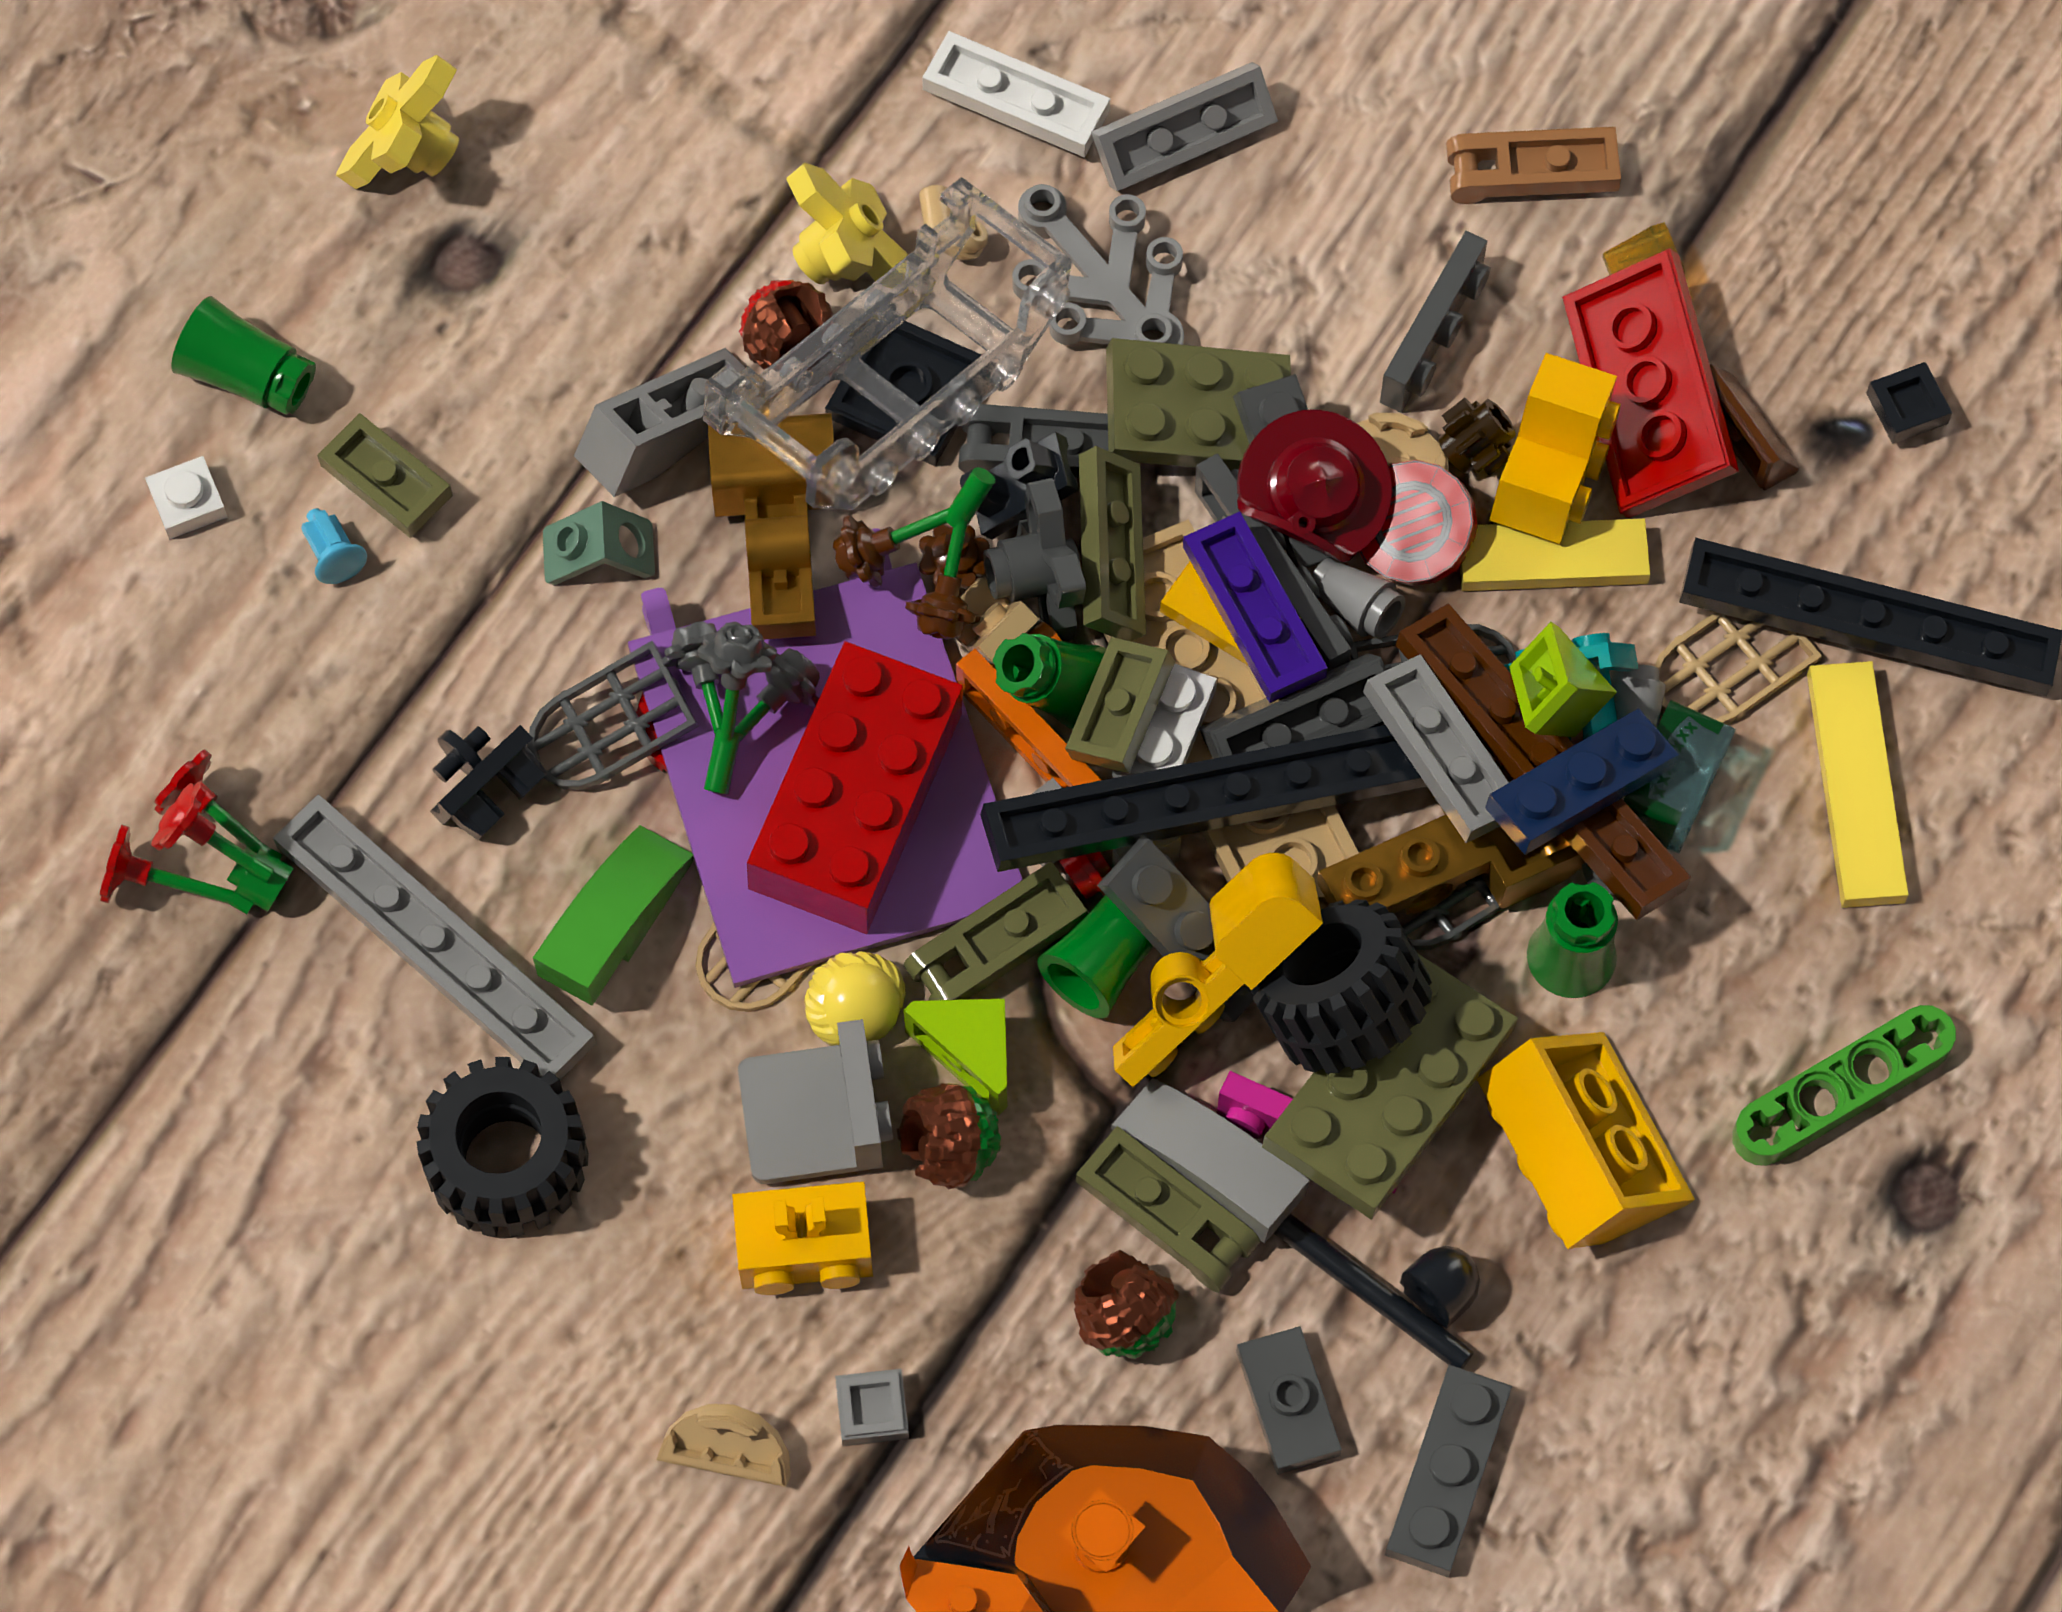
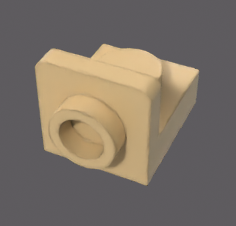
M979 578L960 598L967 603V610L981 616L980 622L965 624L961 637L956 639L969 652L976 649L990 664H994L993 658L1000 644L1005 639H1015L1022 633H1027L1039 618L1022 601L1009 602L1005 597L994 599L989 590L987 579Z

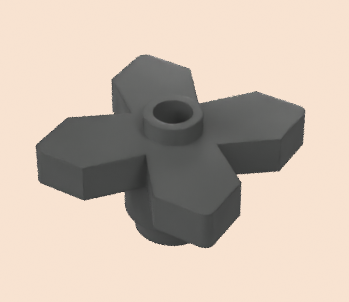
M1053 478L1027 483L1024 497L1027 519L1019 521L1016 537L999 540L996 548L984 550L983 562L988 587L994 599L1007 597L1010 602L1038 597L1041 621L1047 623L1063 642L1073 640L1077 629L1074 605L1083 604L1086 592V583L1080 567L1077 547L1072 538L1065 539L1063 509Z

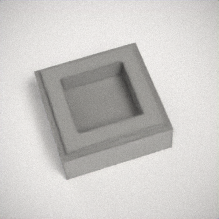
M902 1369L835 1376L843 1446L909 1439Z

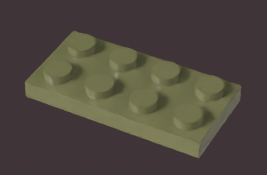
M1420 954L1418 955L1430 975L1432 983L1429 987L1433 992L1431 1002L1424 1006L1427 1013L1422 1022L1410 1029L1412 1034L1403 1043L1395 1044L1390 1048L1391 1052L1378 1059L1376 1057L1367 1061L1366 1066L1354 1070L1351 1067H1345L1339 1073L1326 1074L1324 1069L1313 1072L1266 1133L1262 1148L1371 1220L1514 1031L1518 1020L1516 1016Z

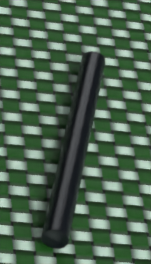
M1291 1213L1274 1232L1276 1236L1446 1364L1463 1369L1474 1354L1471 1348Z

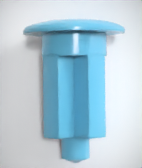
M318 508L310 510L306 515L309 522L303 523L301 529L318 560L315 567L316 578L325 584H338L351 579L365 566L367 561L366 550L360 545L351 544L335 514L328 516L325 510Z

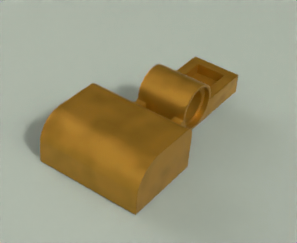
M832 413L708 422L710 475L715 517L745 515L751 624L760 631L764 640L816 636L808 510L839 508Z
M1495 759L1494 762L1499 767L1509 783L1513 781L1510 775L1503 769V767ZM1444 812L1445 815L1320 870L1316 882L1329 904L1339 901L1349 904L1355 899L1367 900L1369 905L1380 903L1386 906L1389 913H1396L1404 909L1407 914L1413 915L1438 905L1452 894L1457 885L1481 875L1499 907L1506 908L1565 881L1575 874L1585 861L1561 834L1526 855L1501 826L1465 843Z

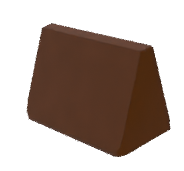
M1710 364L1733 451L1760 489L1763 488L1765 491L1796 474L1800 469L1799 464L1736 377L1720 367Z

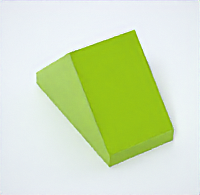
M1551 621L1509 666L1525 727L1534 734L1576 737L1617 693L1562 629Z
M1005 999L912 1001L904 1009L905 1032L965 1086L973 1087L979 1098H986L991 1108L999 1116L1008 1107Z

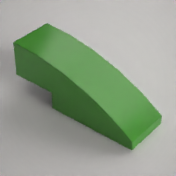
M639 825L589 879L533 956L537 976L593 1006L622 959L629 962L693 863V854Z

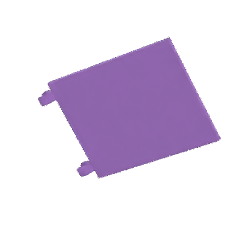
M879 528L872 529L874 532L880 531ZM888 554L885 556L884 575L881 576L882 586L874 588L869 582L863 583L860 578L814 590L816 636L765 639L764 642L774 647L779 655L788 648H791L812 661L820 673V680L815 688L818 698H820L844 641L956 682L943 640L919 631L917 629V615L912 614L905 608L906 602L922 599V596L927 594L916 562L892 569ZM654 588L641 594L642 612L650 636L628 641V648L631 653L648 642L653 641L664 658V650L672 646L673 633L676 630L665 589ZM751 608L708 619L704 622L708 624L713 623L717 631L730 622L752 625ZM652 653L634 663L638 680L659 669ZM676 666L668 667L673 678L679 682V689L699 727L662 747L661 752L734 988L827 962L829 958H834L839 953H857L953 926L1023 880L1019 868L997 872L980 816L983 804L994 802L996 799L962 701V715L867 934L749 890L747 860L815 708L803 703H790L786 701L775 714L769 711L739 743L729 794L708 791L704 789L715 734L703 690L696 688L692 672L676 669ZM765 672L754 673L747 677L745 688L739 690L735 727L759 703L756 696L768 684ZM718 674L720 682L715 687L723 712L726 688L721 684L722 674ZM665 677L642 690L648 711L675 697ZM680 706L655 719L652 723L657 738L683 724L687 719Z

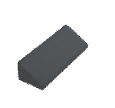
M1366 654L1328 670L1326 678L1272 703H1269L1267 698H1264L1207 723L1199 729L1212 757L1219 758L1377 727L1384 724V722L1363 693V690L1369 678L1386 671L1380 656Z

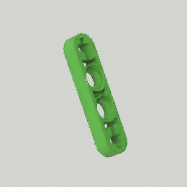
M1919 1005L1911 1008L1751 1102L1740 1112L1732 1131V1143L1736 1152L1745 1161L1754 1165L1768 1166L1779 1162L1939 1067L1947 1059L1956 1040V1028L1952 1019L1943 1010L1931 1005ZM1916 1025L1923 1033L1933 1029L1938 1034L1933 1045L1934 1050L1926 1043L1919 1044L1909 1050L1902 1061L1898 1049L1910 1042L1916 1030ZM1865 1054L1875 1055L1886 1063L1889 1077L1879 1084L1865 1083L1856 1076L1853 1069V1061ZM1810 1086L1825 1088L1832 1094L1835 1100V1109L1825 1116L1809 1114L1802 1108L1799 1101V1093ZM1783 1102L1791 1121L1780 1126L1773 1138L1774 1145L1770 1146L1765 1139L1753 1142L1749 1138L1754 1127L1753 1121L1757 1120L1762 1127H1768L1781 1119L1785 1110L1780 1105ZM1795 1125H1796L1801 1131H1799V1132L1796 1131Z

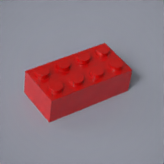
M844 641L747 860L748 889L867 934L962 715L963 685Z

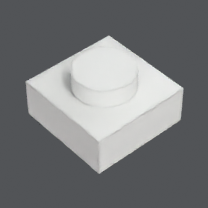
M204 456L145 477L169 540L228 518Z

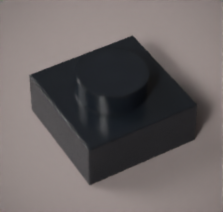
M1926 362L1871 381L1866 392L1892 444L1947 425L1952 415V411Z

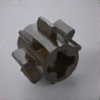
M1464 397L1442 415L1447 424L1442 427L1445 433L1438 438V441L1448 460L1459 471L1467 474L1473 469L1477 473L1483 469L1490 476L1507 463L1510 456L1507 449L1512 446L1509 441L1516 436V431L1508 416L1495 402L1487 399L1482 404L1478 401L1471 404Z

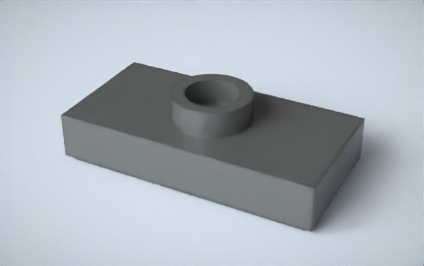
M1301 1326L1237 1344L1236 1352L1277 1475L1341 1456L1342 1449Z

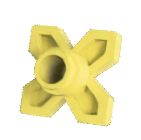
M435 55L423 61L410 78L400 72L386 79L366 117V124L369 127L351 145L336 176L354 189H358L369 184L381 168L390 174L408 167L415 173L424 171L431 177L437 175L455 153L459 137L450 131V123L431 110L443 98L457 69L438 55Z
M803 163L786 178L799 206L815 220L800 233L799 242L793 246V255L798 266L812 281L818 284H825L830 279L838 281L841 278L855 281L867 272L883 290L900 295L919 281V276L907 252L882 230L883 220L887 212L871 184L851 178L840 187L823 168L808 163Z

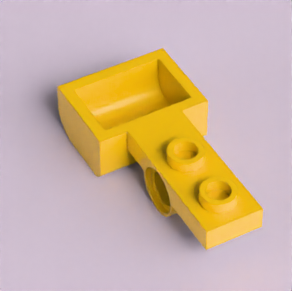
M1281 853L1260 855L1248 863L1212 897L1209 908L1215 951L1208 958L1201 961L1192 954L1175 952L1162 957L1155 964L1150 977L1153 1009L1113 1046L1114 1070L1132 1087L1139 1083L1147 1074L1155 1077L1162 1073L1178 1053L1177 1046L1193 1031L1201 1034L1208 1030L1223 1013L1225 1008L1223 1003L1243 984H1246L1251 990L1254 989L1323 924L1315 879L1294 859ZM1178 982L1190 983L1197 988L1194 995L1184 1000L1172 999L1164 993L1169 986Z

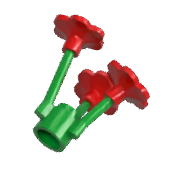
M204 749L192 761L186 762L174 774L170 783L156 797L154 801L156 807L154 810L158 814L163 815L160 820L159 830L155 834L151 845L158 851L163 848L169 849L182 835H186L201 846L208 843L236 862L227 878L228 882L237 886L236 890H230L153 868V861L132 856L129 842L131 835L130 827L121 825L116 842H114L108 858L106 873L100 889V901L109 903L115 889L124 880L144 886L150 881L227 903L246 915L253 904L268 912L294 868L281 861V853L262 843L216 802L218 796L202 782L204 774L212 763L210 761L212 755ZM208 813L246 847L245 850L215 831L216 825L203 817L202 814Z

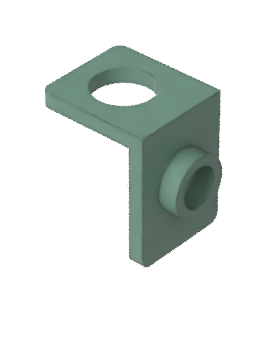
M600 501L546 526L543 530L545 582L551 585L560 584L604 563L645 579L655 574L652 523L649 519ZM621 526L627 527L637 540L638 555L636 558L628 555L620 543L619 529Z

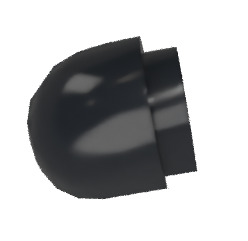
M1442 1246L1427 1251L1402 1273L1400 1284L1404 1287L1403 1293L1429 1318L1447 1329L1470 1308L1477 1298L1480 1277L1477 1265L1469 1254L1456 1247Z

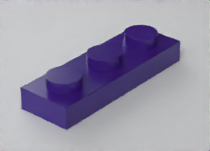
M1239 511L1184 536L1183 549L1268 702L1272 703L1326 678L1327 665L1241 512Z

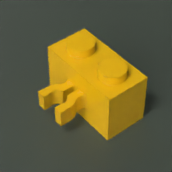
M864 1181L732 1194L738 1271L742 1289L754 1288L757 1294L778 1295L792 1291L794 1284L820 1282L824 1288L841 1289L859 1284L860 1278L873 1277Z

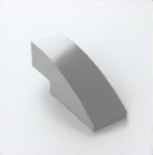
M1155 1078L1150 1080L1111 1126L1112 1130L1116 1126L1120 1127L1240 1219L1257 1234L1263 1243L1271 1237L1306 1196L1310 1181L1307 1177L1262 1148L1260 1142L1228 1120Z

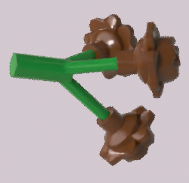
M975 467L949 508L895 531L892 527H887L874 532L862 520L857 522L851 515L844 517L843 527L840 530L841 536L833 541V549L836 551L835 560L839 569L845 572L848 579L860 578L863 583L869 582L874 588L882 586L881 576L884 575L885 556L899 550L901 542L933 529V536H923L919 540V549L923 555L919 563V571L924 575H934L935 591L922 596V599L906 602L905 608L912 614L917 615V629L923 634L939 639L960 638L965 624L978 623L981 618L980 615L967 610L968 605L959 597L960 588L968 589L976 581V577L983 578L986 576L983 554L984 550L990 548V544L985 538H975V529L969 523L994 485V476L983 468Z

